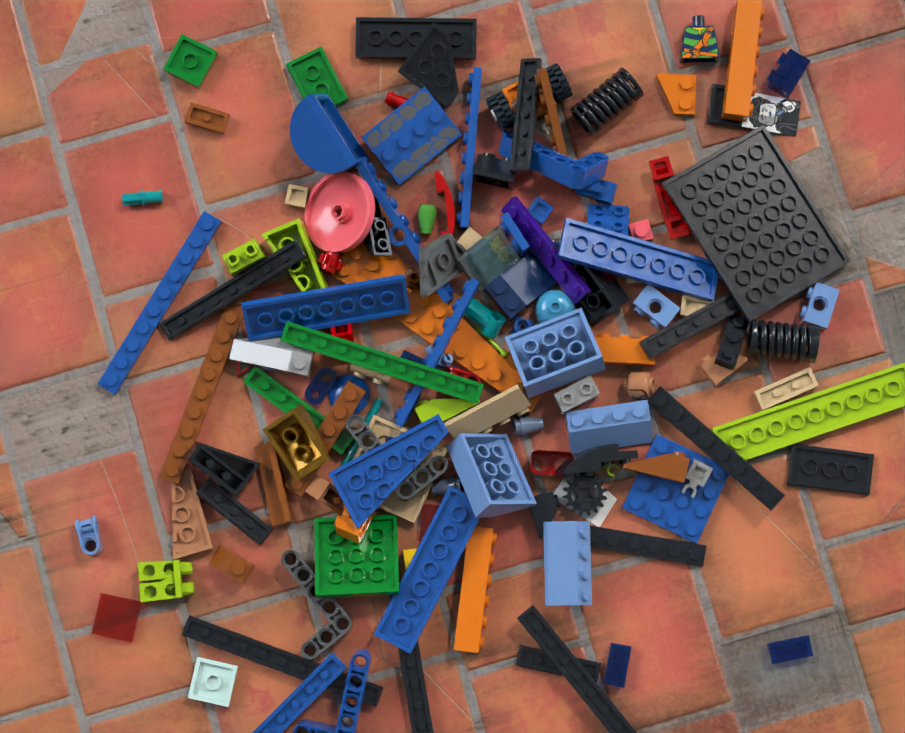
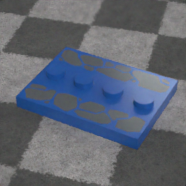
M424 86L361 138L396 183L400 185L462 134Z

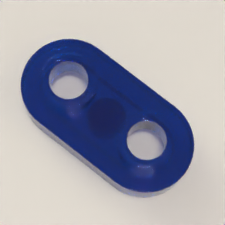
M321 368L306 388L305 398L310 404H321L336 384L337 374L332 368ZM325 375H330L331 379L330 381L325 382L323 380V377ZM315 391L319 392V397L316 399L312 398V393Z

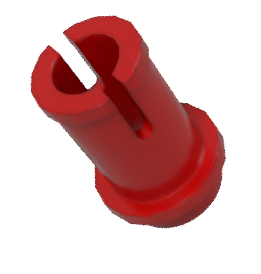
M392 91V93H387L385 103L389 107L391 105L399 107L409 98L394 94L395 92Z

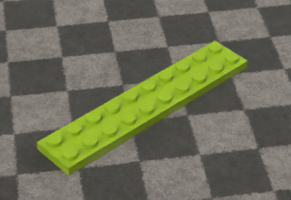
M905 363L713 427L711 430L742 458L748 460L905 406Z

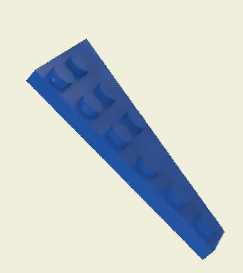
M439 414L328 473L357 529L449 433Z

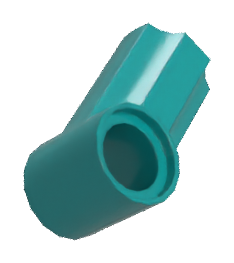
M476 299L471 301L465 312L467 317L481 326V332L490 338L497 336L506 321L501 313L493 310L490 311Z

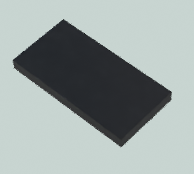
M792 444L786 485L870 495L874 454Z

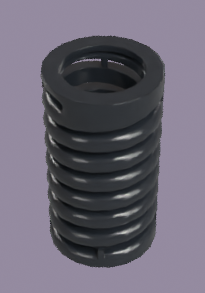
M621 67L616 73L611 75V78H607L604 83H601L598 88L586 96L587 98H582L580 102L571 107L570 112L580 127L590 137H593L598 131L603 129L602 124L607 126L609 120L613 121L615 115L619 116L621 110H627V105L632 106L633 100L638 101L644 96V93L632 75Z
M755 319L750 322L747 355L756 356L760 352L759 355L765 357L769 337L767 356L772 358L777 337L775 351L777 359L781 358L783 350V359L788 360L791 349V360H797L800 341L799 361L803 362L806 357L809 363H815L820 340L819 326L807 325L805 327L803 324L797 326L795 323L790 325L789 323L785 322L782 324L778 321L775 323L768 321L766 323L764 320H759L757 324ZM808 340H809V352H806L807 344H808Z

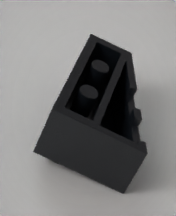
M197 441L194 442L183 457L234 496L239 494L261 465L259 462Z

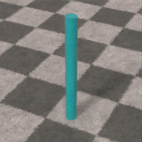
M378 398L375 399L364 420L368 426L373 415H377L383 403ZM355 439L340 466L353 460L359 448V444Z

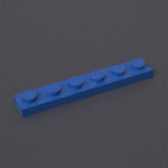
M332 652L252 733H282L348 666Z

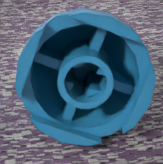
M550 290L544 292L537 299L534 314L537 322L540 324L574 311L575 306L567 293L560 290Z

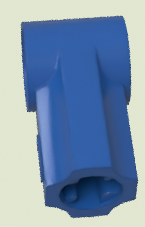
M600 180L582 189H575L574 193L593 198L601 204L612 205L618 185L610 181Z

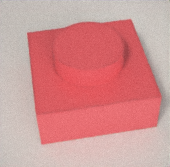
M648 219L629 224L628 228L631 237L644 241L654 239Z

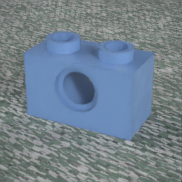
M818 282L813 287L809 286L806 298L809 300L807 306L803 305L799 316L802 317L801 324L819 326L820 330L825 331L828 328L839 289ZM815 301L823 304L822 311L814 308L813 303Z
M647 284L632 304L635 307L633 310L639 316L643 317L645 315L651 320L649 323L658 330L667 327L681 309L649 284ZM651 304L659 305L660 312L652 313L649 306Z

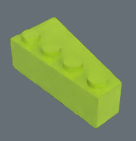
M298 218L261 234L273 252H276L295 239L299 240L308 258L287 271L302 292L329 287L323 271L320 270L321 266L302 220Z

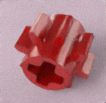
M327 251L326 254L321 252L318 259L319 264H321L320 270L334 275L335 271L340 272L344 264L340 260L342 255Z

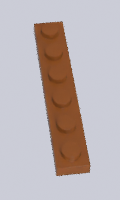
M537 69V75H534L537 87H541L542 94L539 95L542 107L545 106L547 114L544 115L546 126L551 127L552 134L549 135L551 146H555L556 152L568 157L547 69Z
M351 381L346 383L318 429L328 454L345 428L347 419L353 415L367 392ZM320 467L298 481L291 474L284 486L303 497L305 490Z

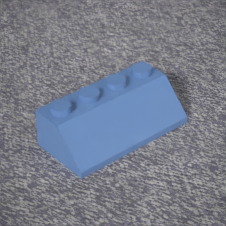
M648 400L565 413L572 454H578L589 448L607 444H618V447L652 443Z
M543 522L545 606L592 605L590 522Z

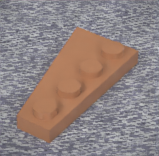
M192 469L184 471L180 485L171 482L173 560L214 548L201 500L196 495L198 489Z

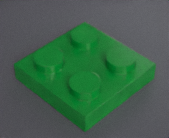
M181 34L163 70L200 89L218 52Z

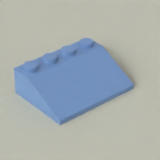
M582 308L505 337L528 399L606 369L603 356Z
M460 433L447 446L476 518L495 517L533 507L537 504L507 434Z

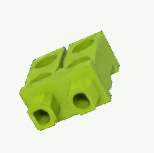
M255 238L222 255L232 277L248 269L249 265L251 267L266 258Z
M181 560L138 562L139 581L160 580V582L139 584L141 603L184 598V595L195 593L194 582L183 583L182 575L193 574L192 563L181 562Z

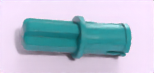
M141 190V192L122 195L124 206L140 204L145 206V204L163 203L162 190L147 192Z

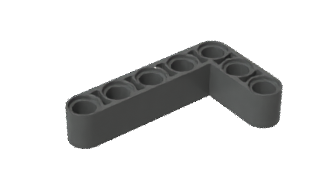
M352 415L347 419L346 427L365 453L382 445L362 417ZM353 420L361 421V428L352 430L350 428L351 422ZM366 436L374 438V443L370 447L363 445V439ZM441 455L432 457L410 474L394 490L396 494L403 500H410L447 471L448 462L446 458ZM436 460H442L445 463V467L443 470L437 471L433 468V463ZM424 472L428 475L426 483L421 484L417 481L419 473ZM404 485H409L412 488V492L408 496H403L400 493V489Z
M287 550L282 554V564L329 621L327 625L301 646L302 656L305 659L311 660L317 658L352 629L353 621L335 598L316 599L312 595V588L315 586V572L297 551ZM290 553H294L297 557L293 565H289L286 562V557ZM303 569L308 570L310 573L309 579L306 581H301L299 578V572ZM330 601L336 606L335 611L331 614L325 611V604ZM340 618L348 620L349 625L347 629L342 630L338 627L337 623ZM325 631H329L332 634L333 638L329 643H325L321 639L322 633ZM309 644H313L316 647V653L313 656H308L305 652V648Z

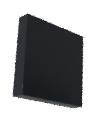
M712 84L706 124L747 130V127H742L741 121L722 119L725 85Z

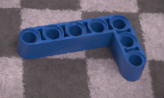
M504 131L499 153L510 159L513 131ZM534 141L531 169L572 189H582L604 178L609 157L600 152H593L575 161Z
M359 649L351 658L337 726L302 719L296 724L293 733H300V727L306 728L308 733H356L372 661L369 651ZM356 657H364L366 664H359L356 661ZM352 677H359L362 684H354ZM348 697H355L357 704H350ZM350 717L353 720V724H346L343 718Z

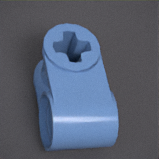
M96 515L82 521L75 520V528L82 551L90 556L99 555L102 552L103 544ZM95 541L96 549L89 552L87 549L89 542Z

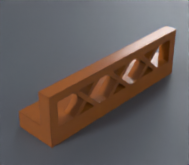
M270 441L267 444L254 446L257 461L261 463L259 470L272 527L292 523L293 519L277 451Z

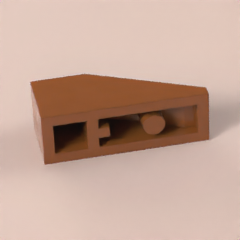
M674 451L673 454L669 453L625 463L622 469L683 484L690 458H686L685 453Z

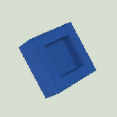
M539 196L528 208L533 218L541 225H543L554 210V207Z

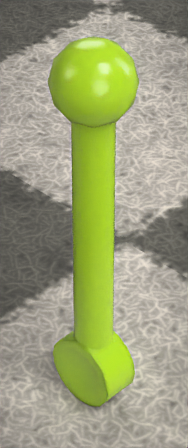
M478 326L476 332L482 334L499 351L503 358H507L508 352L503 351L490 337L484 335L480 330L481 326Z

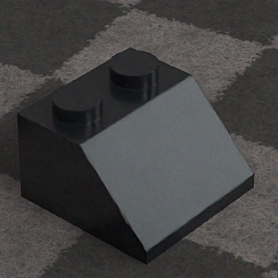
M491 153L478 154L473 171V182L513 190L516 173L509 171V158H495V155Z

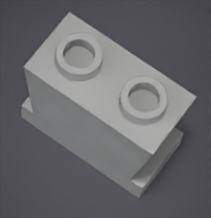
M590 375L555 393L553 399L561 414L564 415L566 412H570L599 397L600 392Z

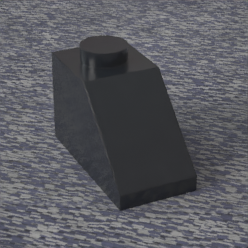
M552 491L534 496L537 504L530 507L539 539L544 537L543 522H552L557 513V507L560 506L557 495H553Z

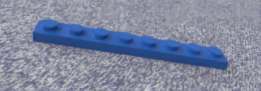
M474 67L473 73H469L468 85H472V93L467 94V105H470V113H466L465 125H469L468 133L464 132L463 144L467 145V152L462 153V164L465 165V172H461L460 184H464L463 192H459L458 204H462V212H457V224H460V230H467L469 228L482 68Z
M472 278L471 281L467 280L462 288L464 292L462 298H457L452 307L455 310L451 317L448 316L442 326L445 328L442 335L438 334L433 342L435 348L432 354L428 353L423 361V364L426 366L437 367L481 284L480 281ZM415 384L412 390L409 389L404 397L406 402L403 408L399 407L394 416L396 425L405 427L425 387Z

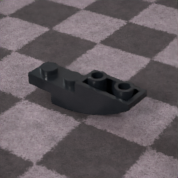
M374 196V220L363 242L372 256L391 257L392 251L386 218L381 217L379 202Z
M607 444L589 448L565 461L555 470V474H563V478L576 477V473H582V476L595 475L594 471L602 470V466L613 465L612 461L618 460L619 464L631 462V459L638 458V450L619 451L618 444Z

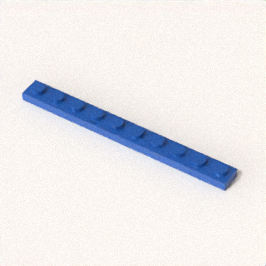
M205 211L202 213L97 383L98 385L115 395L118 393L222 224L221 220Z

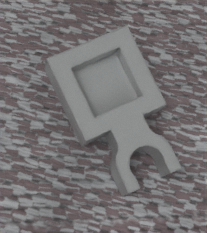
M694 458L686 474V478L690 481L683 486L681 492L685 493V490L690 487L693 489L691 497L694 498L697 492V485L704 487L713 468Z

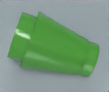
M420 204V209H417L420 233L432 234L437 215L436 206Z

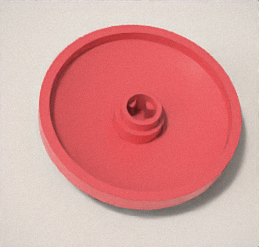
M350 172L331 173L323 177L312 189L305 206V227L311 241L322 250L337 253L348 252L357 247L369 233L374 220L375 200L372 190L363 178Z

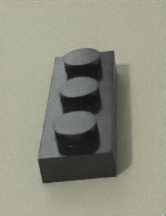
M736 314L728 317L714 364L734 371L749 324L744 317Z

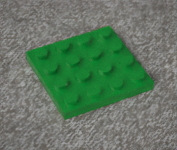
M397 515L374 516L360 544L337 535L336 527L334 526L337 517L314 518L316 599L399 595Z

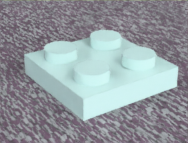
M197 657L188 698L229 707L238 666Z

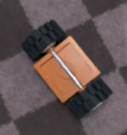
M555 63L547 67L552 94L555 99L554 102L559 103L573 96L570 84L560 66ZM519 81L503 88L502 92L486 98L488 108L502 132L514 126L515 116L513 112L515 114ZM541 87L539 88V95L542 94ZM538 98L537 117L547 112L546 107H542L540 98Z

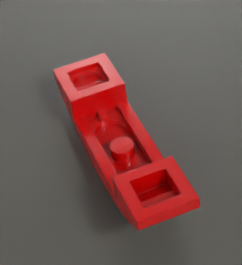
M669 156L649 161L656 196L670 240L689 235L690 230L661 186L663 182L674 176Z
M434 171L437 195H445L448 231H440L441 236L451 233L454 237L455 209L453 198L443 176L439 171Z

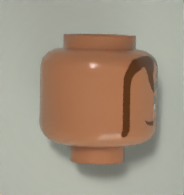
M631 372L628 379L624 380V391H628V395L631 398L646 399L650 397L651 393H654L655 380L648 372Z

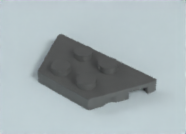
M451 233L443 234L419 251L421 297L429 296L463 272L457 259L465 253V248L457 243Z

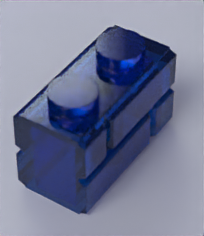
M789 49L787 54L782 53L777 61L780 66L777 71L773 69L767 78L770 81L767 87L786 99L790 97L810 63L809 59L792 49Z

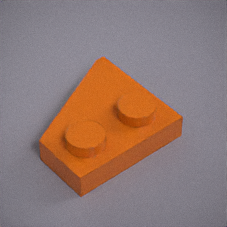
M657 73V79L664 90L663 93L669 101L673 114L678 116H694L696 75Z

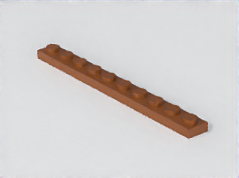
M248 293L223 310L159 477L180 485L188 461L183 457L198 438L231 352L233 341L236 339L243 321L241 302L250 301L252 293Z

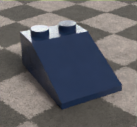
M529 252L485 286L484 291L504 315L512 321L544 292L553 287L557 281L534 254Z

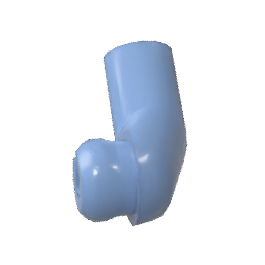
M432 344L425 349L426 353L432 354L435 346ZM443 354L437 366H450L453 362L452 355Z

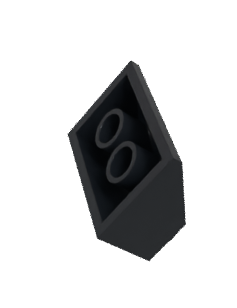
M576 263L572 265L591 290L581 302L575 305L578 309L582 308L587 322L592 328L630 300L611 273Z

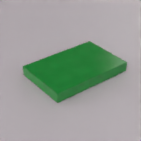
M322 46L286 63L303 99L309 94L326 93L336 107L349 101Z

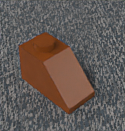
M219 545L209 562L245 584L255 565Z

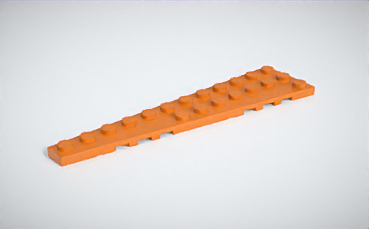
M362 241L357 247L344 253L340 259L344 263L340 272L335 271L333 276L344 284L401 274L405 275V271L412 268L392 249L391 257L372 256ZM407 288L411 313L392 317L430 344H433L437 335H442L445 329L442 326L448 316L451 317L455 310L448 303H444L435 291L427 297H421L420 290ZM462 318L444 353L451 354L453 360L470 372L477 374L480 379L500 393L519 383L523 386L518 372L512 369L510 364ZM541 394L529 398L532 404L528 407L529 413L533 411L542 398Z

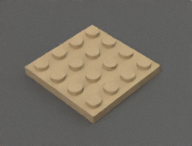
M373 415L369 423L370 429L382 444L408 431L376 415ZM366 436L363 439V445L366 447H370L374 443V438L371 436ZM438 444L410 474L436 455L445 457L448 451L447 447ZM360 445L354 459L365 454ZM436 460L433 463V468L439 471L443 461ZM424 472L419 473L417 481L421 484L426 483L428 475ZM433 483L410 500L401 499L393 491L379 508L415 523ZM404 485L400 489V493L403 496H408L412 492V488L409 485Z

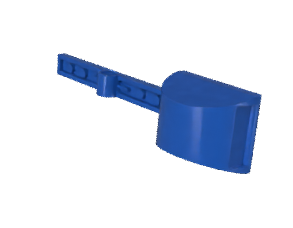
M326 93L309 94L297 105L290 121V138L295 152L307 166L319 172L338 173L357 168L394 225L388 233L390 242L395 246L406 244L419 263V251L423 249L419 243L421 241L419 235L415 231L412 232L408 226L410 224L408 218L404 214L401 215L397 209L399 207L397 201L393 197H389L386 192L387 186L381 179L378 180L376 177L374 166L370 162L367 163L370 158L331 98ZM397 230L404 232L405 237L403 241L397 239ZM448 282L436 290L444 303L455 297L453 295L454 289Z

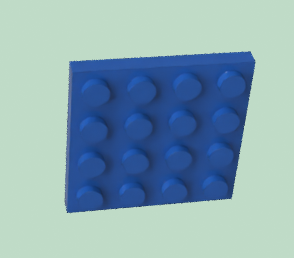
M656 434L645 459L669 453L673 454L674 451L685 453V457L690 458L688 469L695 458L712 467L713 470L704 487L697 485V492L694 498L691 497L693 489L690 487L685 490V493L681 492L683 486L690 481L687 478L681 484L638 473L622 509L697 544L729 474L714 460Z

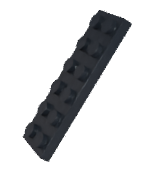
M356 17L355 58L407 59L434 22L450 34L454 60H476L477 19Z

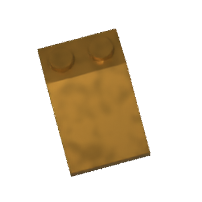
M300 404L262 429L296 481L330 460L316 425L303 404Z

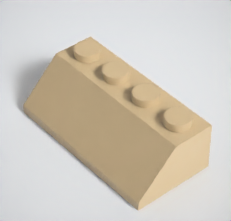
M519 383L445 422L444 425L454 439L460 433L477 434L481 432V434H486L493 430L492 425L499 422L501 426L511 421L510 416L517 413L520 416L530 411L528 407L532 404L523 386Z

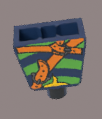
M702 15L693 16L692 26H686L683 32L679 63L718 62L720 54L714 26H705L704 16Z

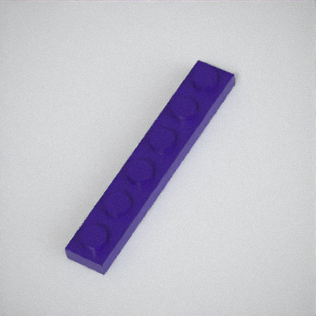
M517 196L511 198L501 209L503 214L509 213L530 248L572 299L573 303L581 302L591 292L589 287L568 261L557 258L558 248Z

